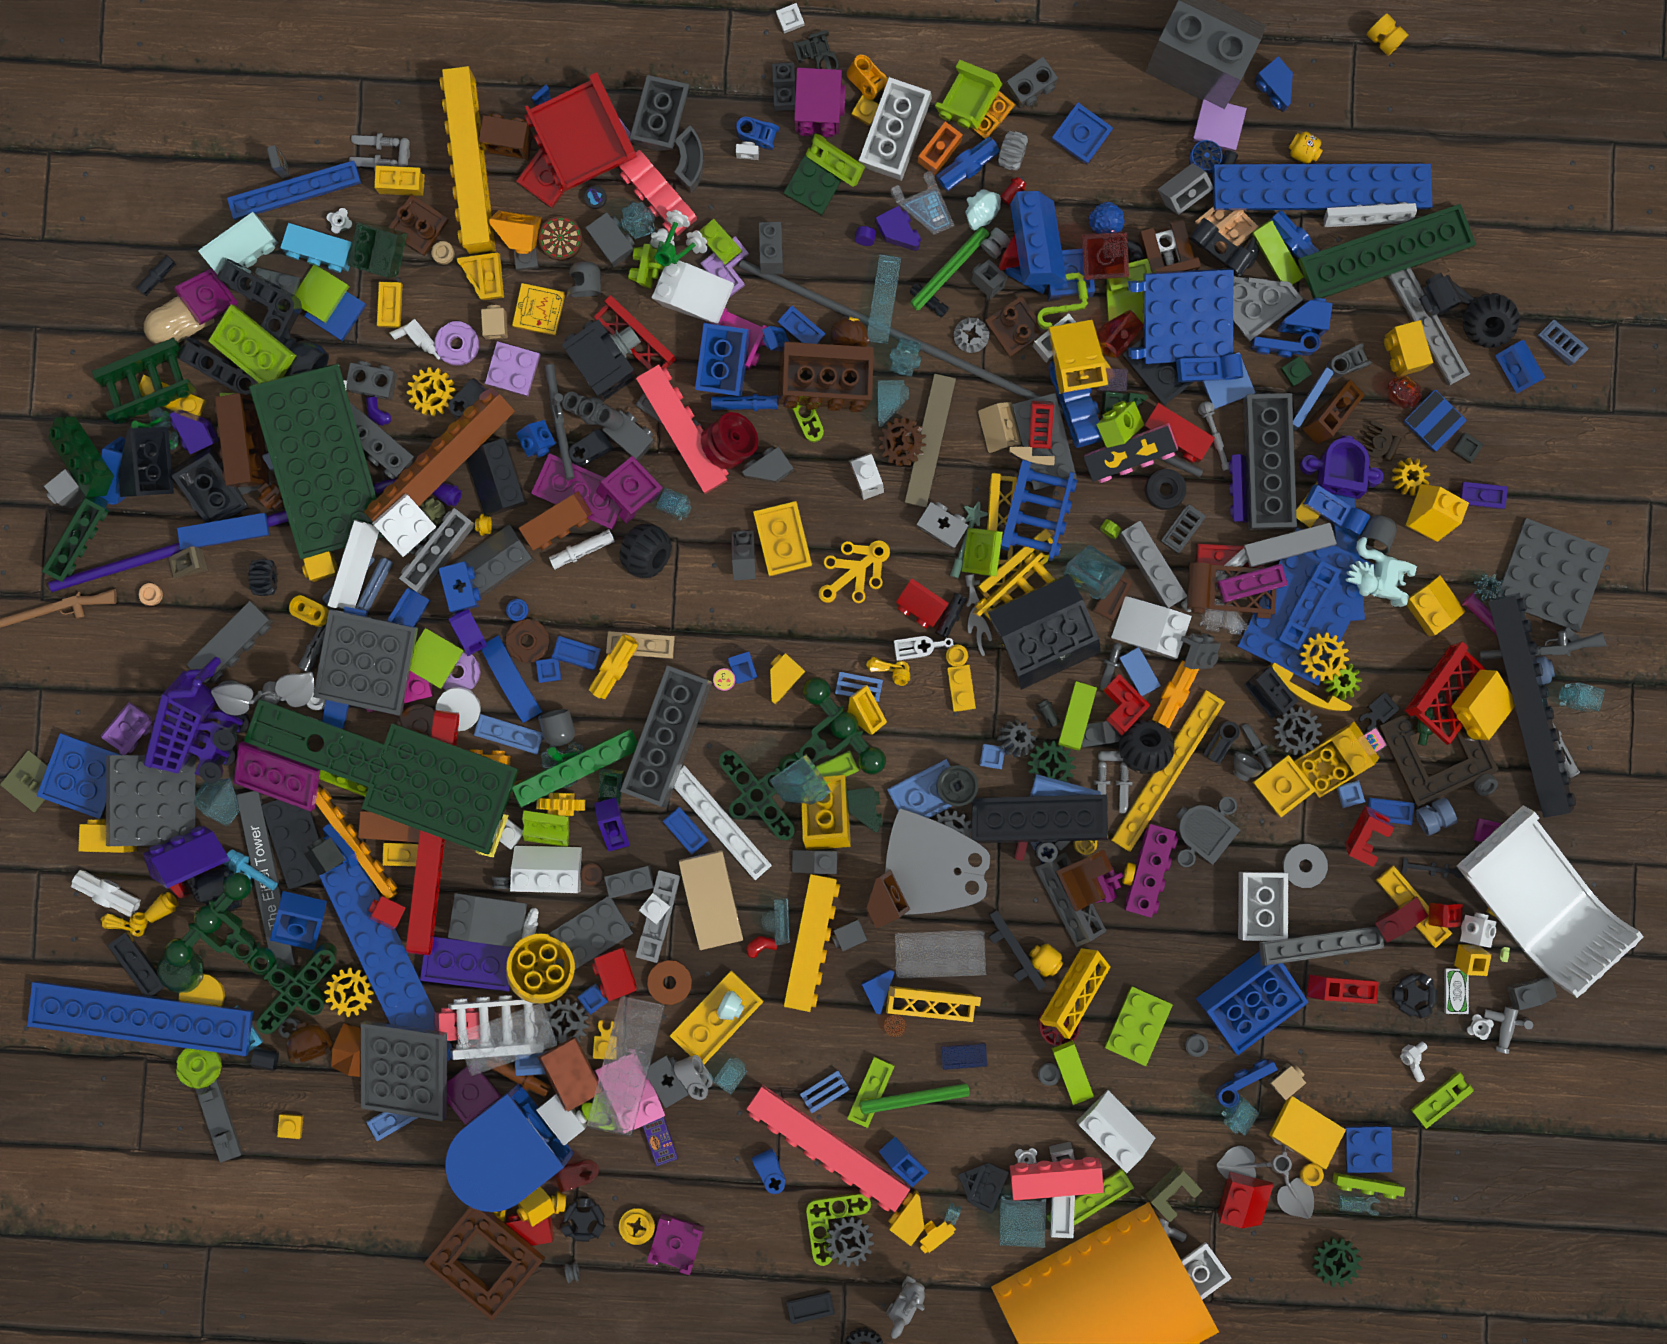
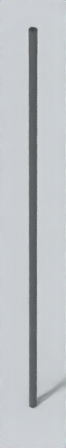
M742 259L739 264V268L842 315L857 318L866 326L1028 400L1042 397L1035 392L776 274L761 275V268ZM1058 403L1061 415H1064L1063 409L1061 405ZM1175 456L1162 460L1199 478L1203 473V469Z

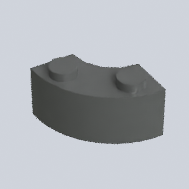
M689 126L675 139V145L681 157L674 173L676 179L692 194L703 176L704 154L697 133Z

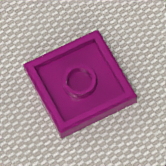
M212 268L174 288L199 325L226 312L230 304L235 306L238 304L224 282L217 279V273Z
M474 1061L447 1082V1102L465 1125L501 1097V1094Z

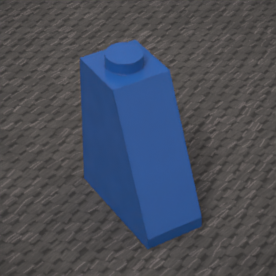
M118 437L102 449L101 457L114 477L107 496L100 497L107 500V504L111 505L118 504L126 498L120 497L118 476L126 440L123 437Z

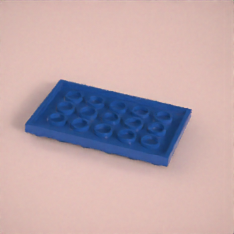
M1296 527L1294 532L1300 531L1302 529ZM1337 546L1279 560L1277 565L1282 564L1288 585L1276 590V614L1271 615L1270 619L1256 618V614L1253 613L1237 645L1238 648L1269 663H1276L1316 686L1319 685V676L1317 675L1312 679L1311 671L1304 672L1307 666L1300 665V662L1304 661V657L1299 656V653L1305 652V649L1300 647L1298 650L1278 639L1306 584L1322 560L1340 569L1341 572L1332 589L1327 594L1302 644L1309 645L1307 639L1311 637L1316 640L1315 634L1318 633L1322 638L1324 633H1329L1330 639L1337 635L1336 642L1341 641L1362 598L1357 584L1345 580L1346 578H1352L1347 574V571H1353L1350 565H1356V561H1360L1362 564L1368 561ZM1262 595L1258 605L1262 609H1269L1270 600L1265 595ZM1325 642L1328 648L1336 649L1332 644ZM1313 646V648L1310 651V657L1313 656L1316 651L1315 646ZM1322 651V655L1319 656V659L1324 660L1326 663V659L1329 658V655L1324 654ZM1312 664L1316 670L1323 672L1321 666Z

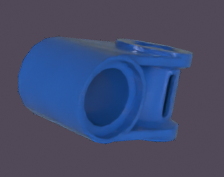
M746 116L738 120L736 133L740 140L753 142L755 145L767 150L774 149L775 135L780 130V127L773 123ZM743 125H749L752 131L750 133H743L740 128Z
M773 1148L752 1157L753 1164L766 1190L771 1194L782 1192L786 1180ZM773 1177L776 1180H781L779 1188H776L775 1185H770Z

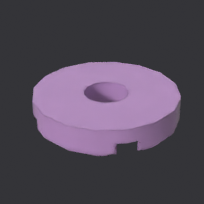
M452 321L438 330L435 337L436 352L445 363L452 366L465 365L470 363L477 355L479 350L478 336L470 325L460 321ZM455 338H460L463 341L462 347L459 349L451 347V342Z
M464 651L456 666L459 665L464 669V674L460 678H455L451 673L442 687L445 690L452 687H464L471 690L479 681L481 673L479 663L473 655L467 656Z

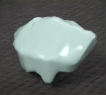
M982 189L974 197L967 198L969 207L965 213L970 228L977 230L981 226L990 224L996 217L1001 207V197L999 194Z

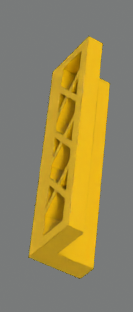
M996 473L991 474L987 530L997 531V527L1000 524L1004 523L1006 525L1007 522L1005 520L1008 518V515L1003 518L998 513L999 505L1005 501L1011 507L1017 477L1001 476V474ZM1000 481L1012 482V490L1006 496L1000 491ZM1010 495H1011V503H1010L1009 500L1007 499ZM1010 545L1007 560H1009L1012 557V545ZM999 560L998 565H1003L1007 560Z
M1047 529L1042 530L1033 538L1042 542L1047 541L1050 544L1053 542L1050 537L1052 535ZM1022 547L997 569V576L987 577L976 588L987 599L990 596L987 591L993 585L1001 586L1005 582L1006 574L1010 571H1017L1018 569L1014 567L1019 564L1020 568L1022 560L1035 549ZM1049 554L1042 557L1043 559L1040 561L1042 565L1048 561ZM1032 568L1023 576L1024 579H1028L1036 571ZM1015 583V584H1014L1011 588H1009L1006 592H1007L1008 594H1010V593H1011L1012 591H1014L1019 585H1018L1017 583ZM999 598L994 604H992V606L995 607L998 603H1000L1002 601L1001 598Z
M1080 949L1040 1018L1044 1025L1056 1027L1064 1038H1071L1110 969V965L1098 950ZM1099 963L1101 969L1096 975V966ZM1089 980L1090 988L1088 992H1086V983ZM1079 998V1007L1075 1011V1002ZM1067 1016H1069V1025L1066 1028L1063 1023Z
M889 986L886 1013L973 1022L975 1006H980L981 997L973 994ZM894 997L903 998L907 1004L901 1009H893ZM917 1000H925L928 1004L921 1012L917 1011L912 1005ZM939 1002H944L949 1006V1009L943 1014H939L934 1008ZM960 1004L969 1005L967 1016H960L955 1008Z

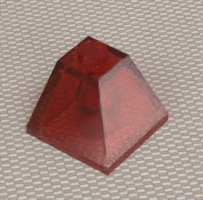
M1127 232L1082 235L1084 280L1129 277Z

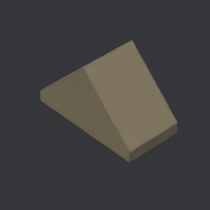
M192 546L168 557L174 579L208 571L203 549Z

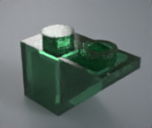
M874 787L847 790L850 813L874 832H879V827L883 826L881 813L877 814L876 805L880 804L879 791L874 792Z

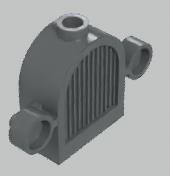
M1221 798L1218 802L1217 811L1212 807L1195 805L1189 808L1182 806L1175 815L1178 818L1177 833L1180 840L1188 848L1178 852L1177 862L1183 867L1192 866L1196 860L1195 853L1211 865L1217 861L1240 831L1237 826L1224 817L1225 814L1229 815L1236 811L1237 802L1234 798Z

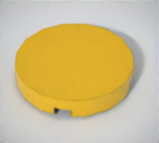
M201 973L193 975L185 980L180 988V1001L217 1006L224 1004V986L211 974Z

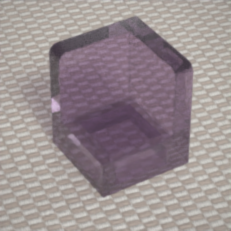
M1106 368L1108 385L1098 387L1097 391L1126 392L1128 369Z

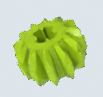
M1351 663L1346 666V670L1339 669L1341 673L1339 677H1344L1346 684L1340 685L1341 681L1338 680L1339 677L1333 674V680L1325 679L1323 681L1324 684L1329 683L1330 685L1325 691L1330 692L1334 690L1332 696L1337 697L1339 695L1341 700L1346 699V694L1350 698L1354 697L1353 690H1360V687L1355 683L1362 682V678H1355V675L1359 674V670L1351 672L1353 668Z

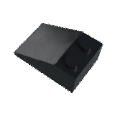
M168 427L129 428L118 474L120 497L174 494Z
M211 445L172 469L171 475L205 523L229 519L248 507L238 487L226 486L222 476L224 470L223 462Z

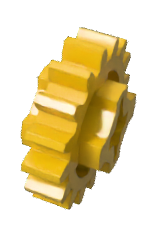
M428 367L427 373L422 369L419 370V377L416 375L412 376L415 382H408L412 390L407 391V394L413 396L409 402L411 404L417 403L414 409L419 411L422 408L423 415H427L428 411H430L432 416H435L436 411L444 414L443 408L449 409L448 402L454 398L451 394L456 392L455 388L450 387L454 384V381L452 379L447 380L449 375L446 372L441 375L439 368L436 369L435 373L431 367ZM430 378L429 381L422 384L424 380ZM440 381H442V382L444 383L445 388H446V392H444L443 390H441V388H440L441 382H440ZM428 390H436L435 394L429 395L427 393ZM417 392L422 394L423 403L420 402ZM442 400L439 404L434 405L435 402Z
M1318 633L1315 634L1316 640L1311 637L1307 639L1309 645L1302 644L1301 647L1305 649V652L1299 653V656L1304 657V661H1301L1300 665L1307 666L1304 672L1311 671L1312 679L1318 675L1319 681H1324L1325 676L1330 681L1333 680V674L1337 677L1341 676L1339 669L1346 670L1347 667L1343 662L1349 661V658L1344 657V653H1347L1349 650L1342 649L1341 646L1345 643L1344 641L1336 642L1337 635L1330 639L1329 633H1324L1323 638ZM1325 642L1332 644L1336 649L1328 648ZM1313 646H1315L1316 651L1314 655L1310 657V651L1313 648ZM1322 651L1324 654L1329 655V658L1326 659V663L1324 660L1319 659V656L1322 655ZM1339 657L1337 665L1333 668L1332 663L1335 658ZM1312 664L1321 666L1323 672L1316 670Z
M550 793L548 798L537 799L536 809H546L547 814L574 816V810H585V800L575 799L574 793Z
M348 968L347 974H345L341 969L339 970V977L333 974L331 977L334 981L326 982L330 990L324 991V994H328L330 998L326 999L325 1002H332L333 1005L330 1007V1010L337 1008V1015H341L345 1011L346 1017H349L353 1011L357 1016L359 1015L358 1009L361 1008L365 1011L367 1009L364 1004L372 1002L368 995H372L374 992L368 990L371 984L365 982L367 979L366 975L360 977V970L353 974L352 968ZM351 977L349 983L345 985L338 983L343 978ZM359 982L364 988V994L358 990L357 985ZM352 986V992L355 995L354 997L350 996L345 1001L346 994L343 992V989H348ZM334 991L340 995L341 1000L339 1004L334 998ZM356 1000L360 1002L355 1007L347 1008L351 1001Z

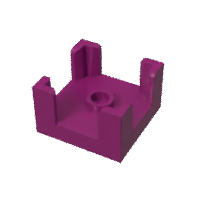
M631 456L600 482L596 492L602 499L608 494L622 509L619 517L627 524L634 518L641 507L647 502L652 503L659 496L663 487Z
M661 1214L647 1263L658 1265L661 1262L680 1268V1273L690 1275L704 1226Z

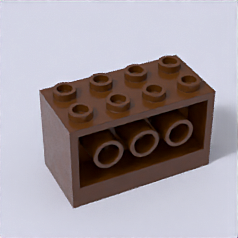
M784 342L779 357L778 404H782L784 408H797V405L805 406L809 410H816L819 407H828L827 410L840 411L841 408H849L850 412L866 410L872 401L874 347Z

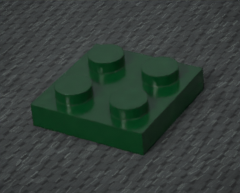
M805 155L784 191V196L823 216L842 179Z

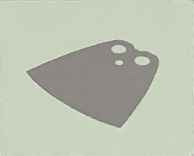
M899 809L890 835L885 872L888 870L892 871L911 909L904 915L941 912L969 906L984 899L987 891V882L984 879V874L990 865L989 852L976 841L944 824L916 813ZM978 853L982 857L980 866L972 867L969 864L968 858L970 854ZM955 868L961 869L960 875L954 874ZM968 881H976L978 883L979 891L976 894L971 895L966 892L965 885Z

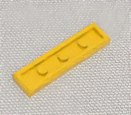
M1393 865L1376 879L1377 883L1397 906L1417 896L1429 915V906ZM1428 916L1415 927L1436 948L1452 933L1446 927L1429 925Z

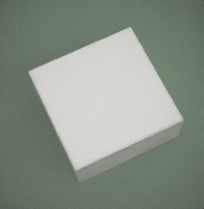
M797 3L776 11L784 34L805 26Z

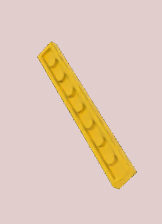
M1207 690L1204 691L1174 739L1175 750L1171 762L1163 770L1151 775L1111 838V841L1131 852L1225 702Z

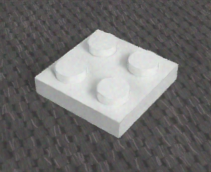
M406 493L372 523L403 557L436 528L433 522Z

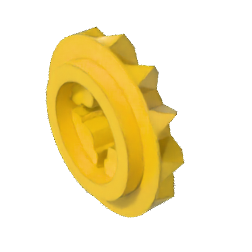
M633 1208L625 1212L620 1219L619 1232L622 1238L630 1244H643L654 1233L655 1222L651 1214L644 1209ZM638 1218H641L640 1225L646 1229H639L638 1232H636V1234L633 1235L634 1227L631 1226V1224L629 1223H635L638 1220Z

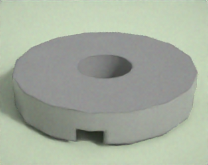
M1299 844L1287 851L1282 867L1283 871L1288 873V881L1293 885L1301 888H1312L1320 884L1325 878L1328 863L1324 853L1318 847L1311 844ZM1304 859H1307L1311 864L1307 872H1302L1299 868L1300 862Z

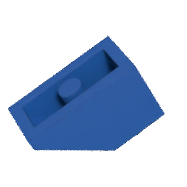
M896 1137L887 1142L879 1151L891 1169L911 1187L929 1173L911 1151Z

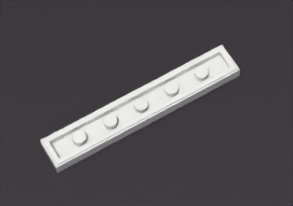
M684 765L680 770L674 788L756 880L772 865Z

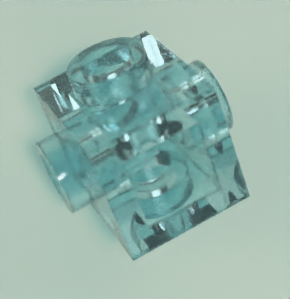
M643 202L632 203L628 207L622 208V226L625 231L628 230L634 239L655 232L654 214Z
M900 337L897 348H892L889 361H892L890 370L900 375L911 377L914 369H919L922 357L918 356L921 343Z

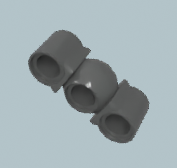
M572 391L563 397V408L580 416L586 424H599L610 430H618L623 424L622 413L605 405L599 398H587Z

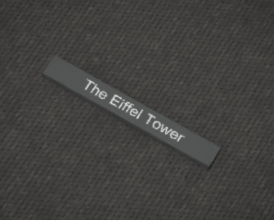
M252 791L238 794L236 796L251 866L278 883L277 887L271 890L254 879L268 948L273 951L276 959L279 957L280 961L289 965H295L296 960L292 945L270 941L282 893L268 826L261 807L263 805L261 793Z

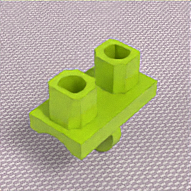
M644 244V247L634 248L633 259L640 262L639 269L631 268L628 278L645 288L651 289L653 278L658 279L659 272H663L665 266L660 265L654 259L657 249L651 247V244Z

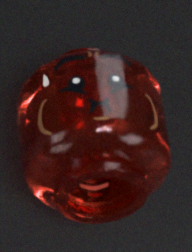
M1406 375L1398 379L1394 378L1388 385V398L1403 409L1414 407L1422 396L1420 392L1421 386Z

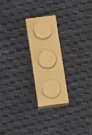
M608 631L606 654L612 652L621 635L625 634L635 638L639 643L633 656L673 659L675 636Z

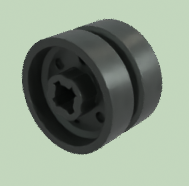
M960 765L950 766L944 769L938 776L936 783L937 793L949 805H967L975 798L978 792L977 777L967 767ZM957 781L961 784L959 790H955L953 784Z

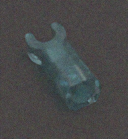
M1341 1195L1339 1197V1210L1357 1213L1367 1211L1369 1214L1376 1216L1379 1215V1212L1371 1210V1204L1380 1203V1200L1375 1197L1364 1200L1363 1197Z

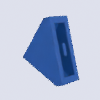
M888 969L862 982V986L877 1014H881L894 975V970Z

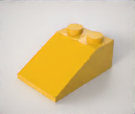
M846 776L802 778V829L806 850L851 847ZM817 782H830L822 786L816 784Z

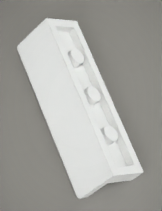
M354 519L328 606L343 609L345 606L355 608L379 534V530L374 525Z

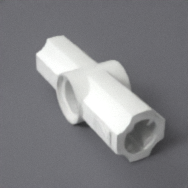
M79 870L72 880V888L92 897V900L97 904L108 908L112 907L129 917H132L140 906L141 899L121 890L120 886L116 883L100 879L87 871Z

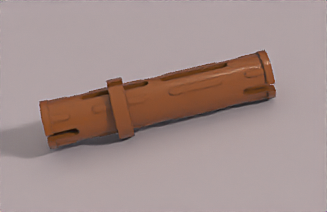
M496 1056L490 1057L486 1064L487 1068L522 1085L523 1089H529L543 1096V1098L547 1096V1092L551 1089L552 1085L534 1077L535 1075L516 1076L515 1066Z

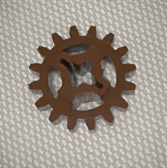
M904 417L902 420L894 418V423L887 422L888 429L881 430L885 435L884 437H879V440L883 441L879 449H885L882 456L889 457V463L896 462L898 466H902L903 463L904 465H911V461H918L917 454H924L920 449L927 445L922 442L926 435L920 434L923 427L916 426L917 421H909V418ZM905 452H910L909 454L901 457V455H904Z

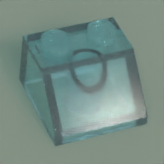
M807 754L769 780L782 801L814 804L817 801L823 800L831 792Z

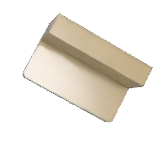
M1011 402L997 403L978 411L989 453L1022 445Z

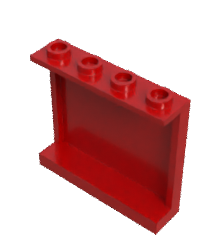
M597 72L589 76L590 81L531 109H529L528 105L525 106L528 114L524 115L530 128L535 127L537 134L534 135V138L539 147L544 146L546 153L543 154L548 167L553 165L556 173L552 174L557 186L562 185L565 191L637 157Z

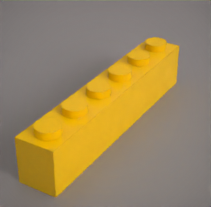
M810 874L784 1007L810 1012L811 1007L816 1008L818 994H814L815 986L820 985L823 973L819 972L820 963H825L827 950H823L824 941H829L832 929L827 928L829 919H834L836 906H832L833 897L838 898L840 884H836V878Z

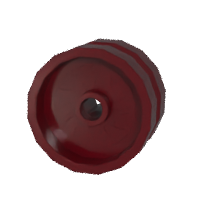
M735 412L722 415L716 422L706 427L701 436V445L706 457L721 469H732L738 466L743 460L754 454L759 443L758 434L753 424L745 416Z

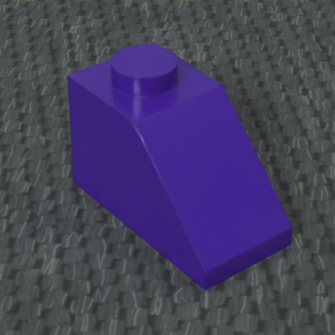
M616 797L594 803L597 822L608 851L630 846L622 812Z

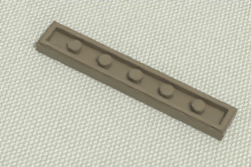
M934 374L923 421V429L921 431V434L926 435L922 442L927 445L920 449L924 452L923 455H916L918 461L914 462L905 500L906 504L927 507L956 378Z

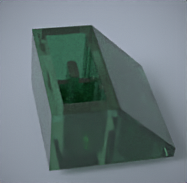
M357 222L348 266L386 278L398 276L407 233L389 227Z

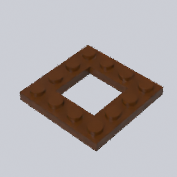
M469 1207L424 1265L493 1322L542 1263L545 1256L493 1213ZM477 1233L512 1261L491 1288L456 1260Z

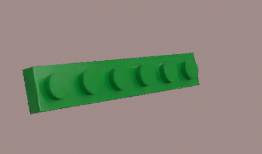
M629 728L514 784L512 792L519 807L542 798L635 752L638 745L632 729Z

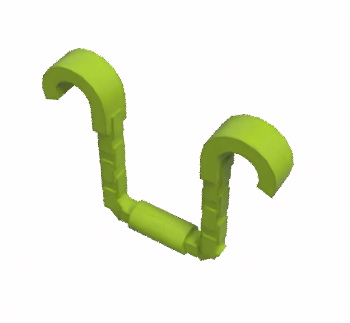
M1080 272L1066 274V280L1077 279L1079 281L1077 282L1079 300L1082 301L1081 304L1042 309L1037 318L1038 325L1041 328L1049 330L1048 327L1053 326L1051 322L1043 321L1042 317L1044 315L1084 310L1088 305L1086 281L1083 280L1084 276Z

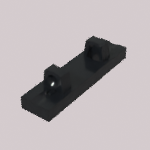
M995 909L989 913L997 928L995 932L988 936L989 939L995 944L1004 938L1023 966L1013 973L1015 979L1019 982L1028 976L1038 990L1046 986L999 912Z

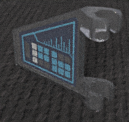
M931 171L923 175L928 189L907 199L904 198L899 185L892 187L891 193L896 203L932 234L936 235L955 226Z

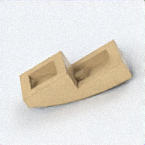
M1009 447V453L1021 460L1037 465L1054 466L1055 456H1032V447Z

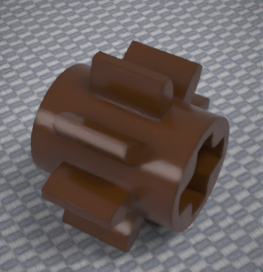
M265 483L258 489L261 495L257 498L268 510L271 507L278 510L284 504L280 489L275 483L271 486Z

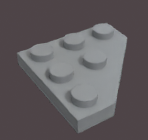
M1234 276L1233 322L1249 342L1303 301L1290 282Z

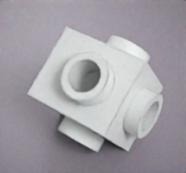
M1476 912L1474 917L1465 915L1461 925L1462 934L1460 941L1491 948L1496 934V921L1488 920V915Z

